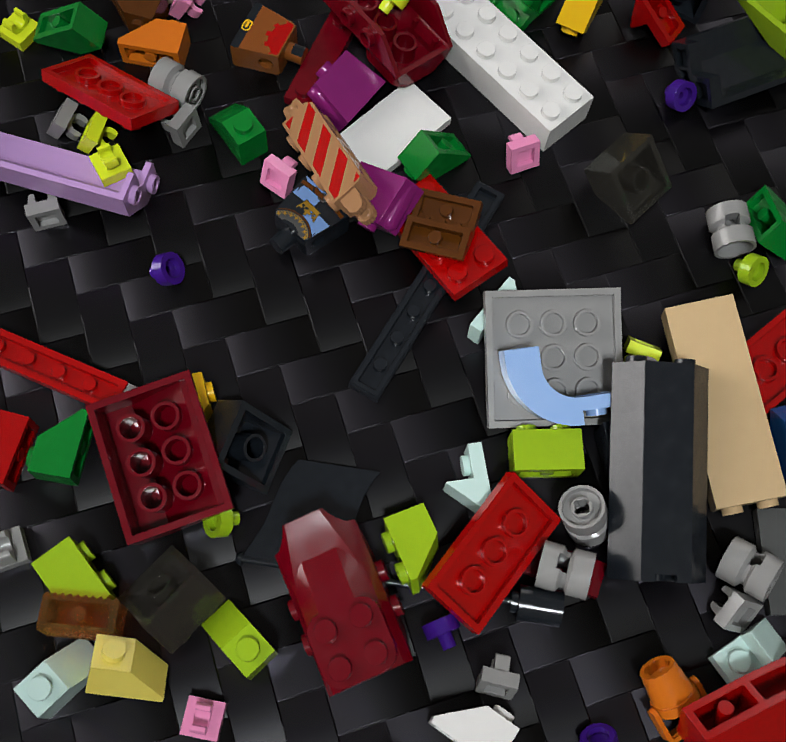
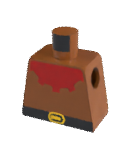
M257 2L253 5L230 44L234 65L274 75L281 74L288 61L302 65L308 54V48L297 44V26L293 22Z

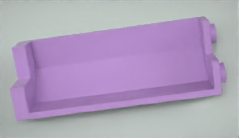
M0 132V181L129 217L145 207L149 202L151 194H156L160 178L156 173L154 164L146 161L142 171L132 168L133 173L128 172L124 179L104 187L89 156Z

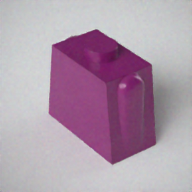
M345 50L333 64L327 61L317 71L316 75L319 79L306 94L320 111L330 118L340 132L386 81L349 51Z
M361 161L362 166L378 187L376 196L371 200V203L377 210V217L371 225H363L360 221L357 224L372 233L379 229L396 236L424 191L406 177Z

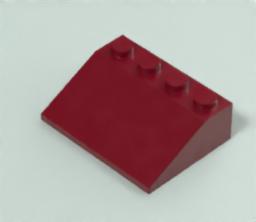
M190 370L85 405L127 546L147 543L234 509V504Z

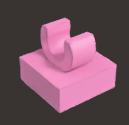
M173 0L169 15L180 20L186 12L192 18H198L203 10L194 3L202 6L206 0Z
M520 132L509 135L508 139L510 142L506 143V168L510 174L539 166L540 140L535 134L524 137Z
M274 154L269 155L263 162L260 183L285 199L293 190L297 170L294 167L298 165V162L290 156H285L281 160Z
M189 695L179 734L218 742L228 703Z

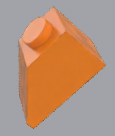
M156 18L118 38L117 45L122 60L125 63L154 67L162 57H169L184 66L191 41L187 23Z

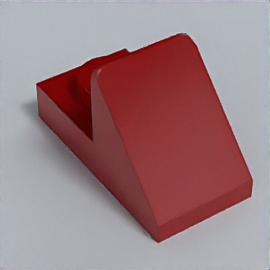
M635 0L630 27L634 28L647 24L661 47L671 45L685 25L670 0Z

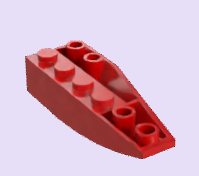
M786 656L756 669L683 707L677 727V733L683 741L786 742Z

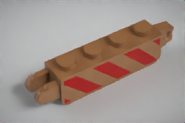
M297 98L294 99L283 110L286 120L282 125L289 134L286 140L297 152L300 151L301 155L298 157L300 162L310 172L313 171L314 174L311 176L313 182L319 189L326 191L327 195L324 199L335 212L341 209L351 218L356 216L363 225H371L377 217V210L371 203V200L376 196L378 187L330 118L319 111L313 102L302 104Z

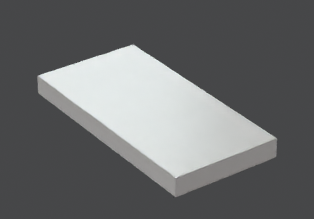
M413 83L406 87H398L340 134L360 163L362 161L392 172L402 164L398 156L420 130L441 132L450 125L451 117Z

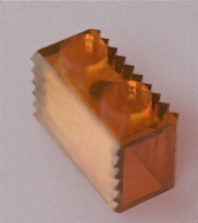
M47 591L42 597L36 630L46 636L96 640L97 634L123 637L128 609L117 597L114 600L110 597L104 599L102 596L97 599L94 595L89 598L87 595L83 597L79 594L73 596L71 593L69 595L64 593L59 595L56 592L51 594Z

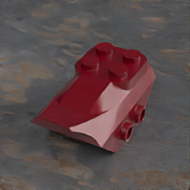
M323 0L338 16L342 24L366 48V57L369 62L394 86H409L432 73L453 47L441 9L435 0H410L403 11L394 6L388 15L378 8L383 0Z
M321 508L282 526L281 547L275 558L291 597V600L287 601L288 608L295 621L300 620L305 633L301 635L303 647L309 657L314 656L329 698L412 661V653L404 625L400 618L401 615L405 614L404 608L397 593L390 594L385 582L390 580L387 567L382 559L376 560L356 520L345 521L336 518Z

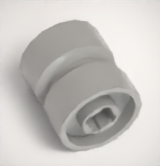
M162 57L157 61L148 79L149 85L179 100L180 108L187 102L197 109L207 90L206 77L194 70L185 69L182 64L169 57Z
M728 200L720 202L706 211L708 229L713 234L711 242L715 257L721 259L736 258L750 253L757 247L753 227L749 225L751 218L745 201Z
M577 485L564 492L559 500L558 511L569 537L575 543L588 547L599 545L608 538V509L603 495L589 485Z
M736 536L725 551L715 576L734 587L739 584L743 585L746 594L764 602L776 584L785 561L767 551L761 554L757 553L756 545Z
M546 540L534 587L552 592L562 588L566 596L585 601L595 565L596 553L578 548L571 553L567 551L566 545ZM565 567L567 568V573H564L557 568Z

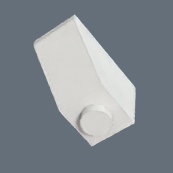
M497 704L493 709L489 706L435 715L428 721L431 726L453 742H512L520 728L512 723L515 717Z

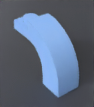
M539 346L498 351L502 376L508 390L523 408L541 419L562 425L581 426L585 425L583 411H586V416H598L607 414V408L611 407V392L609 391L576 396H565L555 391L544 377Z

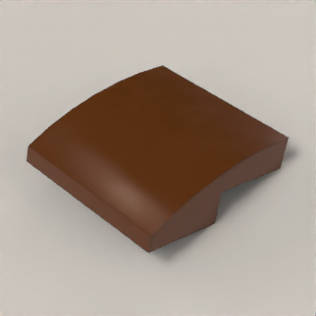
M420 188L424 193L414 207L412 214L407 216L399 246L463 262L483 209L482 201Z

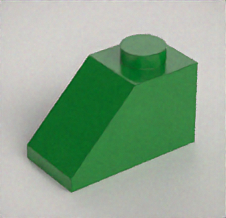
M79 1L41 13L33 40L38 44L77 54H85L101 49L106 39L105 33L108 22Z
M234 103L209 117V122L242 166L268 151L266 130L249 107Z
M420 130L400 153L398 159L405 166L404 171L411 179L421 181L430 174L435 179L467 161L471 155L453 133Z
M764 185L746 202L751 218L750 226L753 227L754 235L760 245L786 260V204L770 187Z
M81 409L37 436L35 445L30 447L26 457L27 471L36 479L79 486L93 437V430L85 409Z

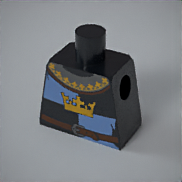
M307 175L302 178L274 213L275 224L279 232L270 238L269 241L280 254L285 253L290 247L295 245L305 255H310L349 230V216L341 209L335 212L324 199L327 194L319 189Z

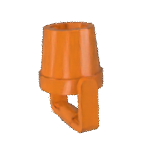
M669 655L657 656L647 661L640 670V677L652 707L647 713L660 736L665 741L679 742L682 738L677 733L678 724L669 732L663 720L680 718L683 707L706 696L707 693L696 676L692 675L687 678L673 657Z

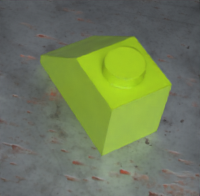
M229 599L201 624L219 648L249 680H252L278 654Z

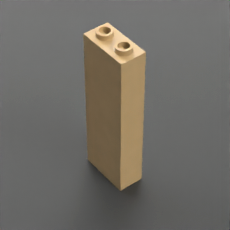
M733 294L665 308L661 320L672 362L675 359L696 360V365L709 369L707 499L710 511L721 510L722 516L743 513L742 506L756 503L758 510L779 506L778 499L786 497V484Z

